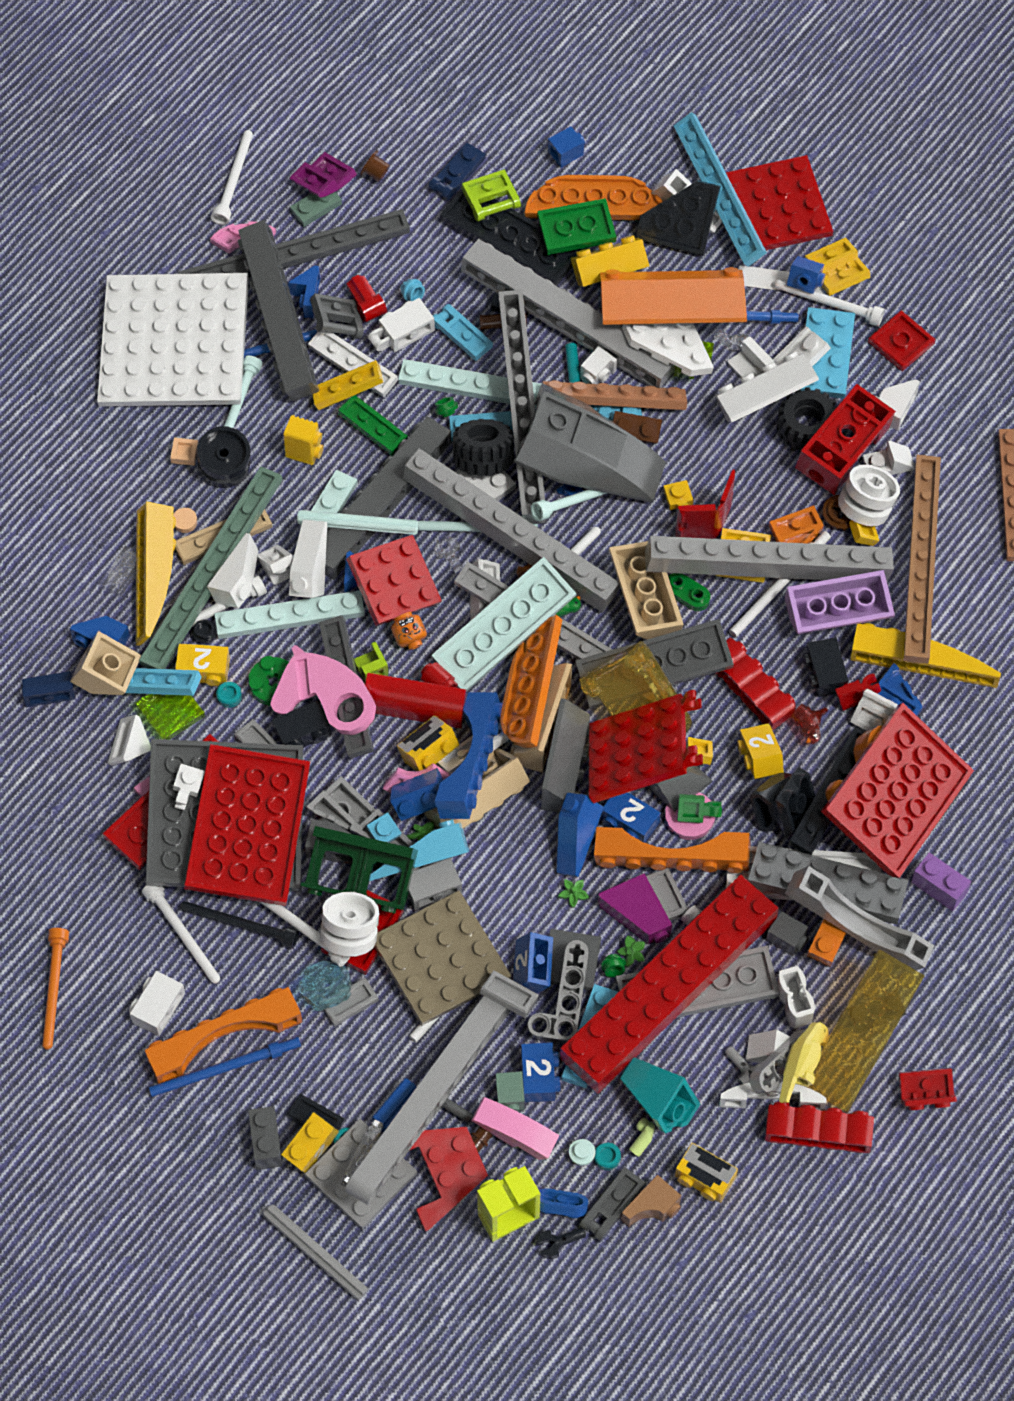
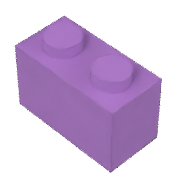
M929 852L914 871L911 883L951 911H954L968 894L971 881Z

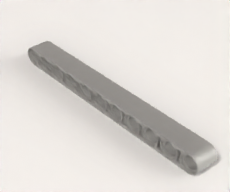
M483 996L354 1172L346 1185L345 1192L367 1205L371 1204L511 1010Z

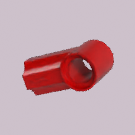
M356 275L346 283L347 289L355 300L358 312L365 323L387 313L384 300L380 294H375L365 276Z

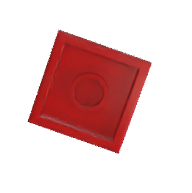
M902 310L868 339L870 345L902 372L931 348L936 341L934 337Z

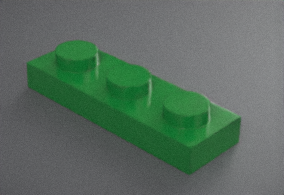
M356 395L352 396L338 409V414L391 456L398 451L400 443L404 439H408V435Z

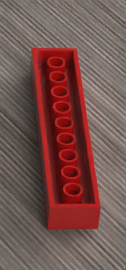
M739 875L560 1048V1059L599 1094L634 1057L636 1058L774 923L778 916L779 908L747 879Z

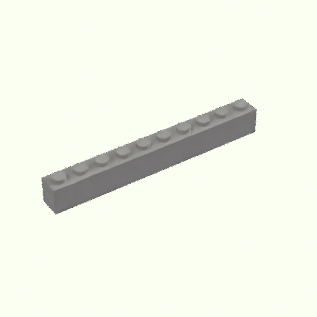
M478 239L463 256L461 265L463 273L496 293L522 289L525 311L592 352L598 346L617 359L618 368L646 385L662 388L673 374L674 364L666 365L652 358V353L642 348L637 350L631 347L621 325H603L602 314L593 309L591 305L581 302L573 297L570 292L563 291L550 280L534 273L529 267L522 266L514 261L511 256L504 255L496 250L491 244Z
M522 289L498 292L516 455L520 443L528 433L535 413ZM517 464L522 517L532 524L547 523V519L536 521L531 513L532 503L545 500L542 475Z
M420 448L406 463L403 476L405 481L530 565L534 566L540 559L545 557L576 592V596H580L582 600L603 613L616 597L619 587L617 580Z
M650 536L645 548L646 572L830 580L884 570L886 581L888 582L894 570L892 548Z

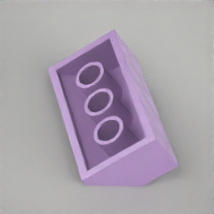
M884 570L787 587L785 594L789 619L797 634L895 617Z

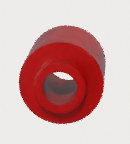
M438 662L427 664L421 671L422 682L455 688L458 686V683L454 681L455 677Z

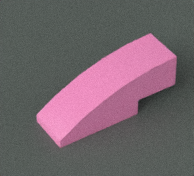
M486 1097L482 1098L471 1120L510 1146L519 1147L538 1160L549 1158L559 1137L558 1134L531 1118Z

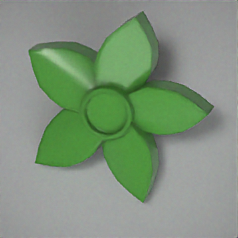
M433 822L426 823L423 827L414 824L415 832L407 835L409 839L418 838L419 841L434 830Z
M564 879L566 890L559 894V898H569V904L572 908L577 905L578 900L589 899L588 894L582 890L584 880H579L573 885L571 881Z
M627 936L625 939L626 947L620 948L618 953L627 956L626 966L630 967L634 960L645 961L640 952L644 949L645 942H636L634 938Z

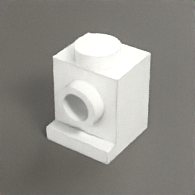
M598 346L581 365L580 378L585 384L605 382L610 373L614 374L616 372L617 359Z

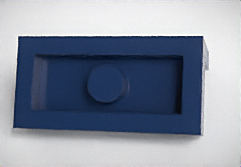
M68 671L23 679L22 692L26 708L76 700L74 685L70 682L72 673Z

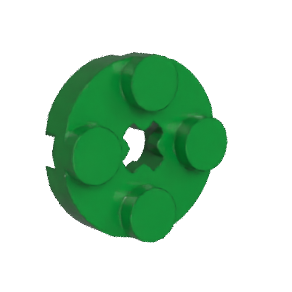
M265 656L254 665L249 674V687L253 697L258 702L271 706V700L278 684L274 683L273 686H270L268 679L277 677L280 682L289 661L278 657Z

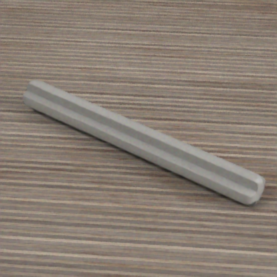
M273 1204L266 1208L263 1216L355 1299L359 1300L364 1297L368 1288L279 1208Z

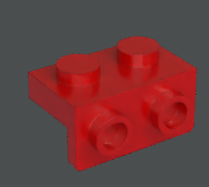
M952 1068L898 1072L901 1104L908 1106L909 1110H922L924 1105L934 1104L935 1108L950 1107V1102H957V1097L954 1095Z

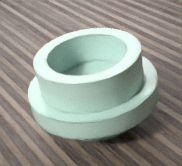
M576 1140L569 1148V1157L577 1165H588L595 1157V1147L588 1140Z

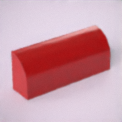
M367 673L365 686L375 702V714L419 722H427L435 715L450 727L462 729L466 689Z

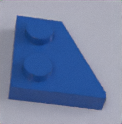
M893 663L879 682L881 692L878 694L898 705L904 703L918 716L923 706L918 698L913 695L912 688L908 682L902 678L898 666Z

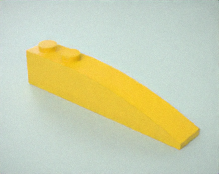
M147 501L137 510L136 645L141 646L150 638L160 616L168 590L173 551L176 546V540L173 538V529L176 524V518L173 516L174 507Z
M870 623L857 624L851 661L888 668L895 663L899 670L988 687H998L1001 676L999 671L955 648L931 640L928 664L903 661L905 632H901L896 628L876 627Z

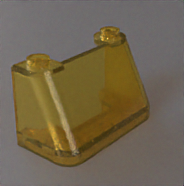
M642 641L630 646L579 679L583 692L593 698L599 696L611 716L677 695L652 652ZM685 712L686 732L692 725L688 712Z

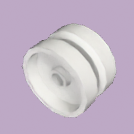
M859 465L850 472L846 485L838 497V505L841 511L856 523L866 526H878L885 523L888 519L892 506L900 494V486L889 472L872 465Z
M342 892L329 897L322 906L320 939L324 947L332 953L341 956H359L372 950L377 942V926L379 922V908L377 904L366 895L356 892Z

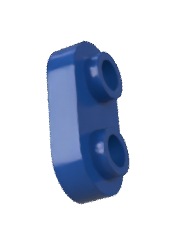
M549 1188L539 1190L540 1211L542 1213L564 1215L570 1218H579L587 1213L588 1199L582 1194Z

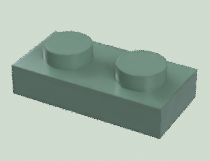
M336 192L321 198L311 193L291 205L290 212L305 227L342 205V199Z

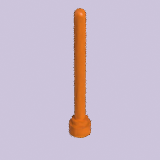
M51 928L48 932V941L52 947L42 1042V1046L46 1050L51 1049L53 1046L62 948L69 941V931L64 928Z

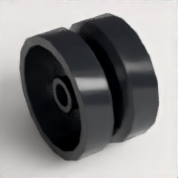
M222 426L208 430L201 437L197 446L198 471L201 477L209 485L218 488H231L240 484L247 477L250 470V444L246 436L237 429Z

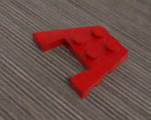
M467 1127L424 1130L410 1149L419 1148L440 1196V1199L415 1209L425 1232L430 1230L488 1176Z

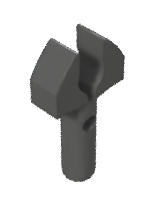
M449 1098L441 1106L466 1123L471 1122L473 1118L472 1113Z

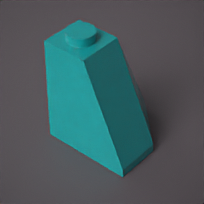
M635 1057L625 1067L620 1078L629 1093L663 1133L671 1132L675 1126L680 1128L687 1126L701 1105L684 1077Z

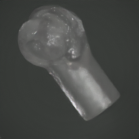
M720 329L716 332L714 339L729 351L742 349V342L749 335L736 334L729 336Z

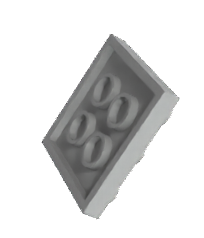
M359 1119L305 1173V1178L363 1230L417 1175V1170L403 1158L369 1205L345 1192L348 1181L380 1138L365 1122Z

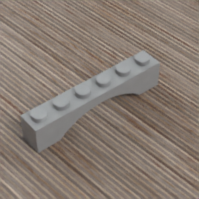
M810 866L794 872L785 892L787 896L909 973L925 968L934 948L933 944L914 932L888 924L863 911L844 897L829 878Z

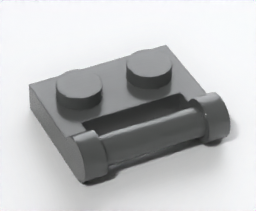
M314 293L310 301L317 320V332L326 333L329 331L351 335L352 338L356 339L362 338L364 328L355 300ZM329 320L350 323V325L329 322Z

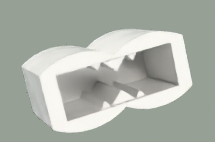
M798 966L781 970L777 985L780 993L779 998L786 1005L785 1014L789 1024L794 1029L811 1024L815 1004L811 994L806 990L804 973Z

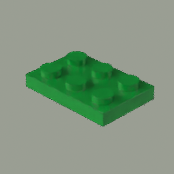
M606 198L537 211L547 255L616 242L617 237Z

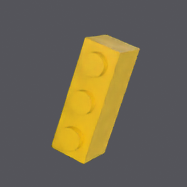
M631 235L621 238V243L615 245L612 242L599 245V249L590 252V249L576 252L577 256L572 257L571 262L577 284L584 287L600 282V272H606L610 269L619 270L620 272H633L649 267L643 240Z

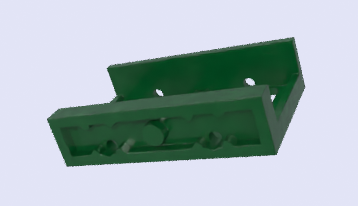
M319 826L314 827L313 836L316 837L306 881L305 883L301 882V886L308 888L307 893L322 896L323 892L331 893L332 895L342 892H356L369 897L367 889L372 868L375 863L379 862L400 867L402 873L394 901L388 902L376 898L371 899L376 904L381 905L380 910L396 913V909L404 910L418 850ZM327 851L349 855L353 859L345 890L324 887L318 883L324 854Z

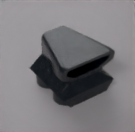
M798 767L793 774L785 772L774 774L753 791L750 796L759 829L763 832H771L776 824H778L786 837L793 834L815 798V792L810 774L801 767Z

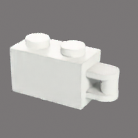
M420 298L408 301L394 312H388L379 319V328L371 332L368 339L377 351H383L391 347L395 353L435 331L434 317Z

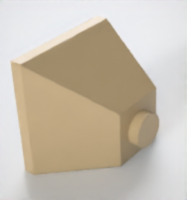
M98 631L80 659L70 682L91 694L124 695L141 655Z

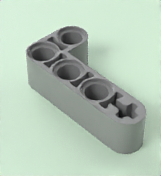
M580 940L570 942L565 949L556 1015L536 1013L529 1018L528 1031L534 1039L565 1044L578 1032L589 958L588 947ZM575 949H580L581 954H584L579 955L578 967L573 966L574 956L572 953L575 952ZM569 974H577L581 979L580 982L576 985L568 984L566 977ZM573 999L577 1004L576 1008L571 1011L565 1010L562 1007L564 1000ZM536 1021H544L547 1024V1028L544 1032L538 1033L533 1030V1024ZM564 1024L570 1025L573 1032L569 1036H562L558 1032L559 1027Z

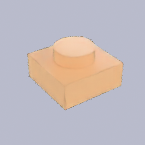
M174 438L170 457L171 463L195 466L198 440Z

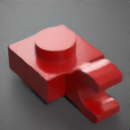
M875 674L865 676L861 684L857 680L835 689L843 711L858 705L866 689L877 694L881 692L879 683L870 685L877 682Z

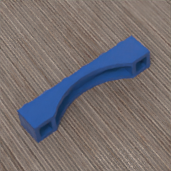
M468 692L463 712L467 726L473 733L472 743L461 765L449 777L440 782L435 798L440 819H470L472 809L476 808L477 792L482 788L483 772L487 771V759L493 751V738L498 734L499 730L498 722L501 718L503 703H500L497 692Z

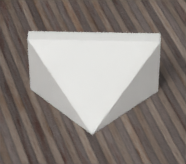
M133 715L120 719L108 760L110 765L127 762L151 751L149 740L139 716Z

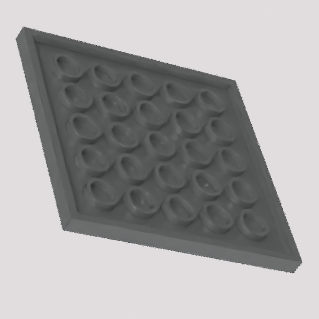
M151 739L146 886L185 887L203 782L198 796H189L185 811L175 808L179 792L173 790V785L181 764L205 771L210 744L303 760V745ZM302 815L289 891H300Z

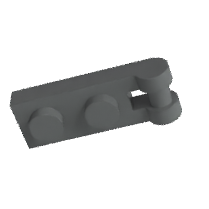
M624 1167L587 1213L579 1226L585 1231L590 1230L595 1234L594 1237L602 1242L620 1219L622 1212L646 1186V1182ZM598 1215L606 1220L602 1226L595 1222Z

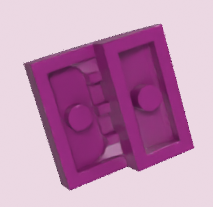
M324 152L312 165L304 162L292 174L290 180L321 198L345 186L357 173L354 168Z

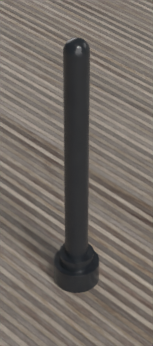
M184 901L180 904V909L184 912L279 939L278 941L288 948L294 949L299 937V930L294 927L288 926L287 928L279 929Z

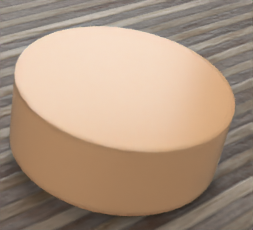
M180 508L173 514L176 518L175 529L178 532L189 533L196 528L197 516L192 509Z

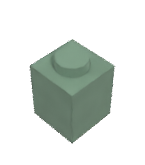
M522 1071L496 1073L497 1102L517 1112L525 1110Z

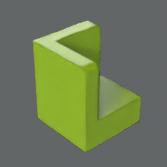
M376 642L371 643V652L354 659L364 683H366L367 673L389 676L388 664Z

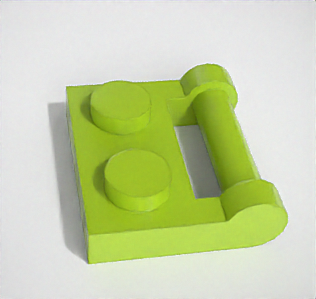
M505 169L462 183L461 189L473 210L476 221L484 220L485 216L503 210L521 207L520 198ZM505 195L509 198L483 208L480 205Z

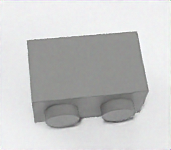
M451 857L430 863L429 866L421 869L419 867L414 868L408 891V897L414 911L428 907L459 890L462 894V883Z

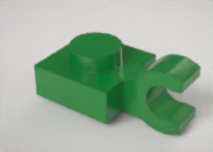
M679 794L677 821L703 823V816L721 817L722 802L710 801L705 803V796Z

